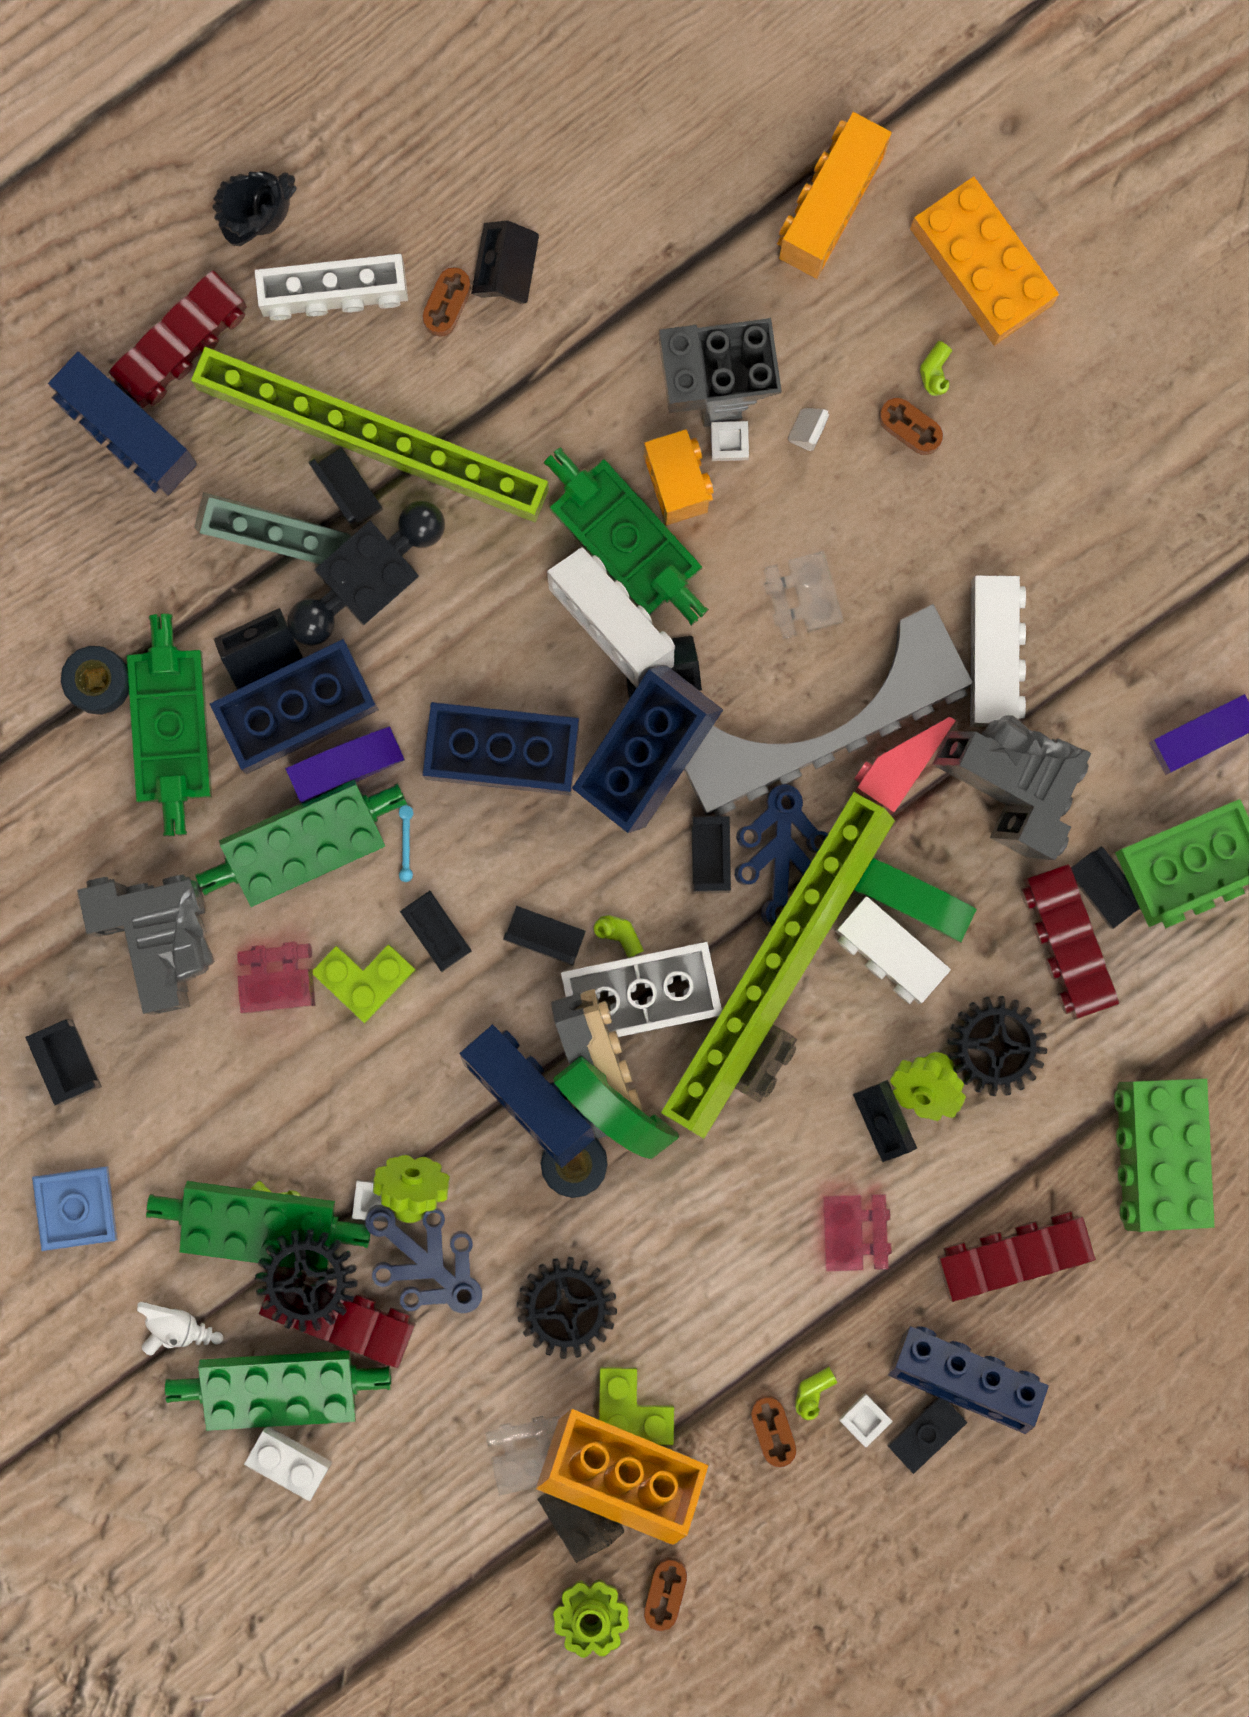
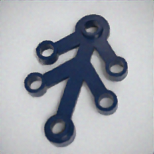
M787 784L774 787L767 796V809L749 826L740 828L736 835L737 842L741 847L752 848L760 843L761 833L776 822L775 837L747 863L739 864L734 872L738 883L750 885L758 880L759 872L774 859L772 899L766 902L761 910L762 920L770 928L773 927L778 919L775 915L776 908L780 906L784 909L788 902L789 862L791 861L802 875L805 874L811 864L810 859L791 838V824L807 839V847L812 853L817 854L819 850L814 844L815 837L817 835L822 837L824 842L828 836V833L818 831L802 812L803 799L800 792L795 787ZM784 796H787L791 801V806L788 810L784 809L781 805V799ZM746 830H750L754 835V839L750 844L744 840ZM745 867L750 868L752 876L748 881L742 877V870Z
M383 1205L371 1207L365 1216L367 1230L377 1237L386 1236L416 1263L390 1265L386 1262H380L376 1264L372 1269V1279L376 1285L386 1287L393 1281L433 1278L444 1287L421 1291L413 1286L404 1288L400 1293V1304L407 1311H415L421 1305L447 1303L455 1312L469 1313L479 1306L482 1300V1289L480 1284L470 1277L469 1252L473 1247V1242L467 1232L457 1231L450 1238V1247L455 1253L454 1276L443 1266L441 1228L445 1223V1217L440 1208L437 1207L433 1211H425L422 1214L423 1225L427 1232L426 1252L395 1224V1215L389 1207ZM430 1213H437L441 1218L438 1224L430 1225L426 1221L427 1216ZM376 1217H385L388 1220L387 1225L384 1228L375 1227L373 1221ZM459 1237H464L468 1240V1245L464 1249H457L454 1246L455 1240ZM384 1268L390 1271V1277L386 1280H379L376 1277V1273L380 1269ZM462 1289H466L471 1293L470 1298L466 1301H460L457 1298V1293ZM408 1293H415L418 1296V1300L416 1303L409 1305L405 1303L404 1297Z

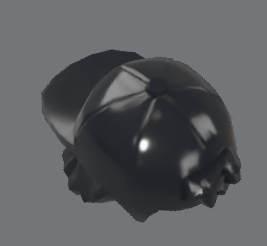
M259 171L249 172L248 175L238 174V176H231L230 181L221 182L220 188L213 198L216 203L212 207L217 212L214 219L219 221L218 225L225 239L233 246H242L258 235L274 232L285 220L290 206V198L297 190V187L294 185L295 177L286 172L277 177L275 174Z

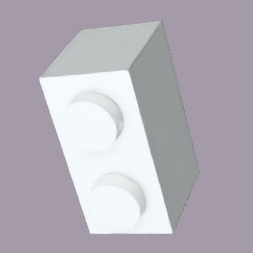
M266 1427L262 1431L244 1465L309 1502L315 1495L332 1464L328 1459L271 1427Z

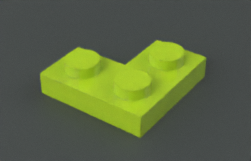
M389 944L364 970L338 946H335L311 973L366 1024L416 969Z
M600 1367L599 1420L658 1445H674V1406L637 1405V1368Z

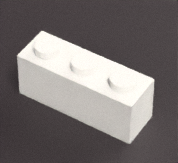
M867 896L863 898L835 931L841 936L837 942L853 956L857 951L868 960L865 966L879 979L882 980L887 976L897 985L893 991L908 1004H911L913 1000L918 1004L923 1003L951 970Z

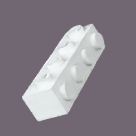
M401 254L255 270L258 306L263 317L269 316L270 320H286L291 318V314L306 312L307 316L326 315L330 309L342 308L343 312H358L364 310L366 305L378 304L380 308H394L400 306V302L408 301L405 266Z
M581 547L547 571L549 590L636 688L649 669L666 665L669 668L674 667L675 645L672 639L664 631L659 633L652 625L648 612L642 606L636 607L632 603L626 588L618 580L614 582L607 575L604 564L597 556L591 557Z
M975 576L971 581V680L973 684L970 689V727H987L990 722L1000 720L1006 715H1013L1017 719L1025 718L1026 701L1025 696H1019V682L1025 681L1026 663L1025 659H1019V645H1025L1026 625L1025 623H1020V608H1025L1026 588L1025 586H1020V576Z

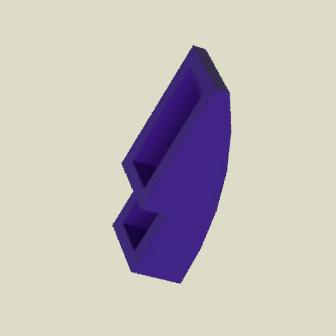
M1244 694L1149 742L1165 775L1249 734V701Z
M389 726L326 750L285 769L300 802L303 803L354 779L356 782H359L403 762L405 759Z

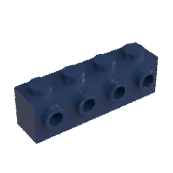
M492 1024L459 1053L462 1062L549 1156L563 1168L595 1139L591 1127L593 1123L566 1101L568 1098L555 1085L554 1081L550 1084L542 1076L545 1071L531 1055L525 1058L517 1050L520 1045L507 1030L501 1033Z
M910 1326L902 1335L888 1376L1023 1434H1027L1035 1427L1049 1385L1040 1382V1378L1037 1375L1028 1371L1020 1370L1016 1372L1005 1367L1004 1361L996 1357H981L974 1354L969 1346L961 1342L950 1341L949 1343L939 1339L934 1331L926 1327L916 1326L913 1328Z

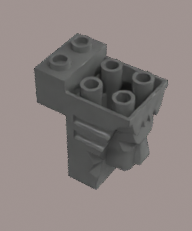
M771 318L697 328V325L659 330V346L669 413L701 409L703 426L709 427L711 422L740 421L742 419V411L747 410L749 405H755L757 400L782 393Z
M1006 715L1000 720L990 722L982 734L978 732H948L932 765L1005 804L990 836L991 839L1026 858L1056 860L1057 856H1060L1068 845L1069 838L1067 836L1071 829V826L1060 821V818L1071 807L1073 800L1071 795L1077 783L1083 780L1088 771L1089 765L1087 762L1091 753L1061 739L1051 740L1041 732L1031 731L1013 715Z
M185 875L162 879L163 886L155 888L154 885L148 886V883L126 887L115 882L114 879H108V877L86 881L87 888L77 890L86 933L102 937L125 931L143 1014L156 1015L190 1007L187 994L189 990L186 981L206 973L209 970V966L215 962L206 942L205 936L207 931L200 914H205L202 887L199 886L198 882L191 880L190 877H185Z

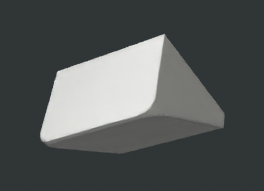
M814 408L802 409L790 432L788 441L810 452L814 450L828 420V411Z

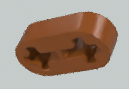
M453 267L443 271L423 312L424 325L427 331L434 336H446L453 331L468 300L471 284L469 276L462 269ZM455 278H460L463 290L456 289L451 300L448 299L449 288L445 283L447 281L453 282ZM443 305H446L445 316L449 320L448 323L441 322L438 327L434 326L431 314L438 315Z
M902 398L890 399L883 405L879 420L881 426L888 433L920 455L932 454L939 448L943 440V432L937 422ZM898 408H901L904 411L902 418L910 423V425L907 426L899 420L895 424L889 421L891 414L888 410L896 411ZM915 427L923 433L928 429L933 432L931 439L935 443L927 442L924 446L918 442L920 435L912 430V428Z
M762 1396L756 1399L751 1407L753 1425L766 1461L775 1467H785L795 1459L797 1452L796 1444L780 1401L772 1396ZM768 1403L771 1409H778V1413L773 1415L775 1428L769 1429L764 1418H757V1414L762 1412L761 1406ZM778 1433L781 1443L783 1445L789 1444L790 1449L785 1451V1458L778 1459L776 1454H769V1450L774 1448L771 1435Z
M667 1557L660 1560L653 1571L644 1606V1617L650 1628L656 1631L670 1629L678 1618L687 1582V1571L684 1564L676 1558ZM669 1566L676 1567V1574L681 1576L680 1580H673L670 1591L663 1590L665 1579L659 1574L661 1571L667 1572ZM661 1597L668 1598L666 1609L672 1613L671 1616L663 1617L662 1622L655 1621V1614L650 1612L651 1608L659 1607Z

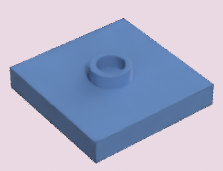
M108 1166L32 1177L41 1251L118 1240Z

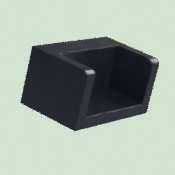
M730 816L692 817L693 894L730 893Z
M65 1019L25 1037L54 1106L63 1105L102 1087L73 1019Z

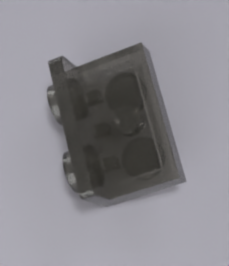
M772 1025L735 1089L759 1103L763 1097H768L776 1086L777 1078L775 1076L781 1066L787 1065L796 1052L795 1043L798 1039L787 1031Z
M543 1493L537 1498L576 1563L609 1547L624 1533V1528L620 1523L550 1494Z

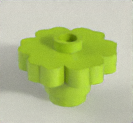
M939 1052L929 1053L924 1058L916 1057L913 1063L902 1060L890 1078V1082L894 1086L893 1093L899 1104L903 1108L914 1109L916 1115L921 1118H929L934 1121L941 1120L943 1115L953 1118L961 1110L966 1096L961 1092L964 1083L954 1072L953 1061L947 1055Z
M401 1155L387 1159L386 1166L376 1168L373 1193L381 1196V1204L385 1207H390L398 1220L414 1223L422 1219V1214L425 1211L435 1210L437 1202L447 1200L450 1177L446 1173L441 1172L442 1166L440 1163L432 1161L427 1157H420L414 1160L411 1156Z
M598 1579L589 1587L587 1583L580 1580L575 1582L572 1587H568L563 1591V1604L556 1606L553 1612L555 1621L554 1631L557 1635L565 1636L564 1646L568 1651L575 1652L582 1658L588 1657L592 1651L598 1656L604 1657L611 1650H615L620 1646L621 1637L619 1633H623L629 1628L628 1605L623 1601H617L618 1590L615 1586L607 1585L606 1582ZM595 1614L599 1618L595 1623H588L584 1616Z

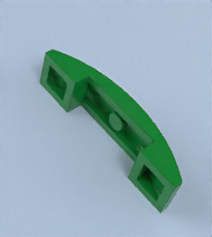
M872 858L853 890L860 895L863 894L907 915L960 943L977 910L954 896L875 858Z
M582 1056L553 1078L555 1085L589 1121L616 1143L641 1157L653 1159L679 1138L678 1132L657 1115L647 1116L609 1086L606 1075Z

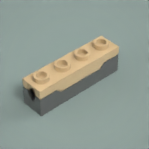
M595 989L585 991L583 994L578 993L552 1001L554 1022L569 1064L582 1056L606 1075L609 1086L642 1110L636 1088L629 1090L627 1085L628 1082L632 1081L627 1061L619 1062L617 1056L618 1053L622 1052L618 1034L616 1031L609 1032L607 1024L612 1023L606 1001L599 1003ZM594 1124L592 1125L596 1139L607 1136Z

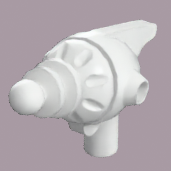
M144 1302L137 1304V1311L147 1317L145 1325L152 1333L141 1346L147 1355H153L162 1344L166 1348L186 1347L192 1341H195L196 1345H200L202 1341L204 1345H208L210 1340L215 1345L223 1341L222 1333H212V1327L205 1329L204 1323H201L200 1326L197 1325L195 1318L186 1311L168 1309Z

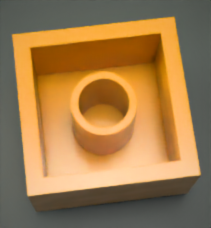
M687 429L644 442V460L666 526L708 513L709 501L713 500L712 494H714L710 477L707 472L701 474L699 468L702 466L700 460L702 459V453L696 437L690 439Z

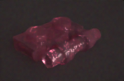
M292 941L284 942L280 947L266 948L264 945L252 946L250 950L239 951L237 954L239 965H251V975L238 976L240 1013L248 1014L315 1006L313 969H298L299 959L312 957L311 944H297V942ZM282 961L283 971L267 973L266 966L268 963Z
M871 1194L872 1209L861 1210V1195L823 1196L825 1271L864 1270L863 1255H873L874 1269H889L888 1254H892V1243L888 1242L887 1221L891 1220L890 1209H887L886 1194ZM872 1221L873 1243H863L862 1222Z

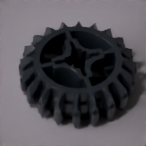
M1004 996L997 997L996 1007L992 1006L990 997H984L982 999L983 1010H980L975 1002H971L969 1004V1009L973 1014L971 1017L963 1011L957 1014L958 1018L965 1023L963 1027L958 1024L950 1025V1030L959 1033L958 1039L947 1038L946 1044L957 1045L958 1052L947 1054L950 1060L960 1058L961 1063L954 1066V1072L956 1074L963 1070L968 1072L962 1079L964 1085L971 1083L974 1078L977 1079L974 1086V1091L977 1093H981L985 1084H989V1096H996L998 1085H1001L1004 1095H1011V1082L1014 1083L1018 1090L1025 1089V1084L1021 1077L1024 1075L1028 1080L1034 1081L1036 1075L1029 1068L1031 1065L1040 1069L1044 1066L1042 1061L1034 1059L1035 1054H1047V1048L1036 1047V1040L1046 1039V1033L1034 1034L1032 1030L1041 1024L1040 1019H1034L1028 1023L1026 1019L1031 1015L1032 1010L1026 1007L1018 1014L1019 1001L1016 999L1011 1001L1007 1009L1005 1008L1006 1001ZM994 1015L993 1024H991L990 1032L986 1037L982 1039L968 1038L973 1027L981 1019ZM1005 1017L1011 1019L1019 1026L1026 1043L1015 1042L1008 1037ZM997 1035L999 1036L1000 1043H1005L1006 1046H1014L1015 1049L999 1051L1000 1056L996 1057L994 1056V1050L988 1049L985 1046H979V1043L995 1041L993 1036ZM968 1049L978 1050L985 1054L987 1067H989L988 1075L983 1074L973 1065ZM1025 1054L1021 1064L1015 1071L1000 1077V1069L1003 1068L1004 1060L1008 1055Z
M311 1228L306 1231L305 1240L301 1239V1234L298 1230L291 1232V1244L284 1235L277 1238L282 1250L269 1245L266 1248V1252L273 1260L261 1258L258 1262V1265L267 1269L268 1272H260L255 1275V1280L267 1282V1286H262L256 1290L257 1295L269 1294L270 1299L262 1304V1308L266 1310L275 1305L278 1310L274 1312L271 1318L277 1321L282 1314L288 1316L284 1325L287 1329L291 1328L295 1319L299 1320L300 1332L307 1330L308 1320L312 1321L315 1331L322 1328L321 1317H324L329 1325H333L336 1322V1318L332 1310L340 1315H344L347 1312V1308L340 1300L353 1302L355 1295L346 1291L345 1288H355L358 1285V1280L346 1277L347 1274H352L357 1270L356 1265L344 1266L343 1264L351 1256V1252L348 1250L339 1256L335 1251L342 1242L337 1239L332 1243L331 1247L325 1244L329 1237L327 1232L321 1234L319 1241H314L315 1233L314 1229ZM305 1250L315 1251L329 1260L333 1268L315 1267L311 1263L309 1255H306ZM294 1252L296 1259L294 1262V1275L277 1281V1271L281 1261L285 1256ZM303 1269L308 1277H319L316 1282L314 1281L311 1284L313 1288L311 1291L307 1289L304 1283H294L303 1275L301 1273ZM337 1279V1288L333 1299L325 1306L319 1308V1285L328 1283L329 1280ZM281 1292H295L299 1294L303 1299L304 1305H307L308 1310L292 1306L283 1298Z
M568 1257L567 1268H561L559 1259L553 1258V1271L549 1272L544 1263L540 1264L538 1268L543 1275L541 1279L533 1273L527 1276L528 1280L535 1285L532 1289L527 1286H521L520 1288L522 1294L529 1296V1301H517L518 1308L528 1309V1313L518 1316V1322H531V1326L527 1327L523 1334L525 1337L532 1335L534 1332L539 1335L533 1342L535 1348H538L544 1340L549 1343L546 1348V1355L551 1356L554 1346L561 1347L560 1358L566 1359L567 1347H573L575 1357L579 1358L582 1356L581 1344L585 1343L587 1349L593 1352L596 1349L591 1340L594 1336L601 1342L606 1341V1335L600 1331L601 1326L611 1330L614 1328V1323L605 1319V1314H617L616 1307L606 1306V1302L616 1299V1293H603L602 1290L607 1288L611 1281L607 1278L599 1284L595 1279L601 1273L600 1268L596 1267L590 1275L585 1273L589 1263L587 1260L581 1262L580 1269L578 1270L573 1268V1257ZM566 1277H573L585 1282L595 1295L588 1297L573 1295L569 1290ZM555 1280L557 1299L550 1305L536 1309V1300L539 1292L547 1283ZM561 1289H564L565 1296L570 1303H586L578 1305V1310L572 1311L574 1314L571 1317L573 1326L570 1325L569 1319L564 1312L553 1311L556 1310V1305L562 1304L560 1301L563 1298ZM598 1306L599 1311L594 1324L585 1333L579 1335L578 1315L591 1307ZM539 1320H560L566 1328L568 1338L551 1334L542 1326Z

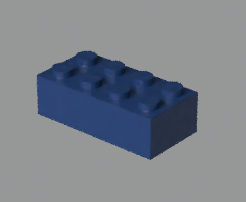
M79 351L48 382V385L55 392L51 398L74 421L80 416L82 419L79 423L99 444L102 445L105 441L109 442L106 448L127 469L134 465L136 468L133 472L153 493L160 489L169 496L197 466L194 458L181 443Z
M344 639L210 703L211 709L240 769L245 774H249L379 711Z
M667 665L649 669L572 789L627 833L646 828L723 712V709Z
M431 702L423 777L425 780L572 796L579 718Z

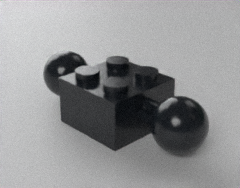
M427 501L410 503L402 510L399 516V530L388 540L371 520L367 522L314 569L316 574L331 590L320 600L314 598L303 599L291 608L287 624L293 638L301 644L309 646L325 642L334 630V616L345 606L362 625L370 621L419 577L402 556L412 547L427 548L436 544L441 539L445 530V519L441 510L433 503Z

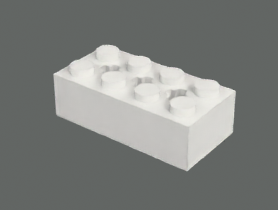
M708 942L561 972L566 997L578 993L583 994V992L595 989L598 1000L600 999V993L603 991H608L609 997L615 996L616 1003L610 1007L612 1023L607 1024L609 1032L616 1031L618 1037L718 1017L722 1012ZM680 976L681 982L686 980L688 983V988L683 990L682 997H675V992L669 993L667 986L673 983V977ZM645 984V989L651 988L652 996L647 997V1004L639 1005L638 1000L633 1001L631 998V993L636 991V985Z

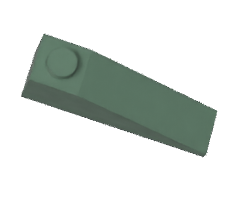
M204 492L194 528L201 534L321 564L351 536V534Z

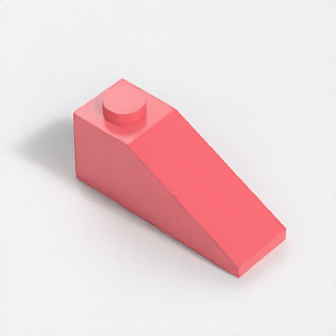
M948 717L877 757L873 764L866 761L854 778V780L860 783L855 792L885 808L892 815L956 720Z

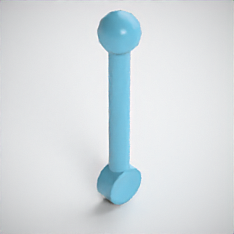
M407 805L399 809V816L402 819V869L399 872V879L403 882H409L413 878V872L410 869V819H412L414 813L413 809Z

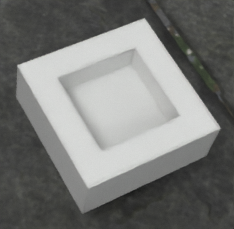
M748 421L711 422L712 461L749 460Z
M357 1180L353 1219L365 1220L366 1213L371 1207L382 1205L380 1202L381 1196L373 1193V1182ZM378 1216L374 1219V1221L388 1222L383 1216Z
M866 1393L839 1418V1421L865 1447L893 1422Z

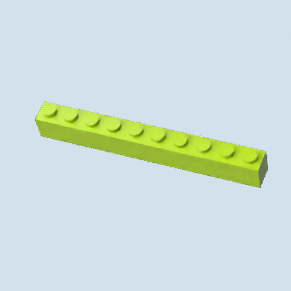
M204 347L191 379L195 388L200 392L534 523L538 519L549 491L547 480L207 347Z
M853 792L663 1108L662 1114L704 1139L895 822L885 808Z

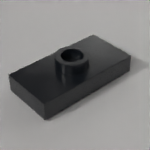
M430 890L400 911L441 972H444L472 952Z
M937 1397L887 1446L914 1474L968 1422L948 1401Z

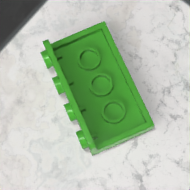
M1241 799L1115 852L1148 927L1163 922L1166 929L1186 920L1183 913L1190 909L1193 910L1195 915H1198L1216 907L1213 899L1222 896L1224 902L1246 894L1243 886L1249 884V817Z
M1207 1079L1119 1082L1114 1095V1104L1118 1111L1119 1127L1116 1131V1142L1120 1148L1121 1162L1118 1168V1180L1122 1186V1203L1120 1204L1119 1214L1125 1230L1146 1232L1215 1228Z

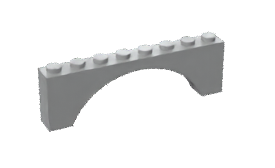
M934 604L899 621L897 625L895 654L886 680L870 704L849 722L820 737L788 744L753 742L735 737L713 726L685 767L684 772L705 815L714 812L715 816H722L736 809L734 802L745 796L748 797L749 801H753L769 792L767 786L778 780L781 781L782 785L788 784L802 776L800 770L811 764L814 765L815 769L821 768L836 760L833 754L844 748L847 749L848 753H851L869 744L866 738L877 732L880 733L881 737L893 733L901 728L899 723L901 720L912 716L914 721H917L933 713L932 705L945 700L947 705H950L966 697L965 689L969 688L973 682Z

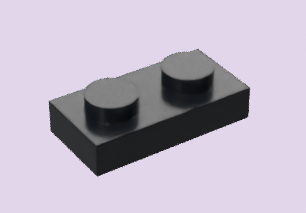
M888 1080L853 1094L882 1162L917 1149Z

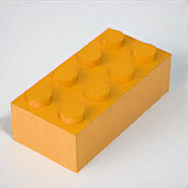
M852 112L848 122L841 119L831 138L833 141L829 148L830 154L824 151L815 166V174L811 181L813 185L806 183L796 203L798 205L794 212L796 214L795 218L788 215L779 232L780 238L777 245L781 247L780 260L818 279L886 155L892 135L891 131L855 112Z
M975 176L914 217L910 230L994 346L1054 305L1059 296L1058 291Z
M571 1409L558 1420L536 1489L674 1545L688 1536L709 1465Z

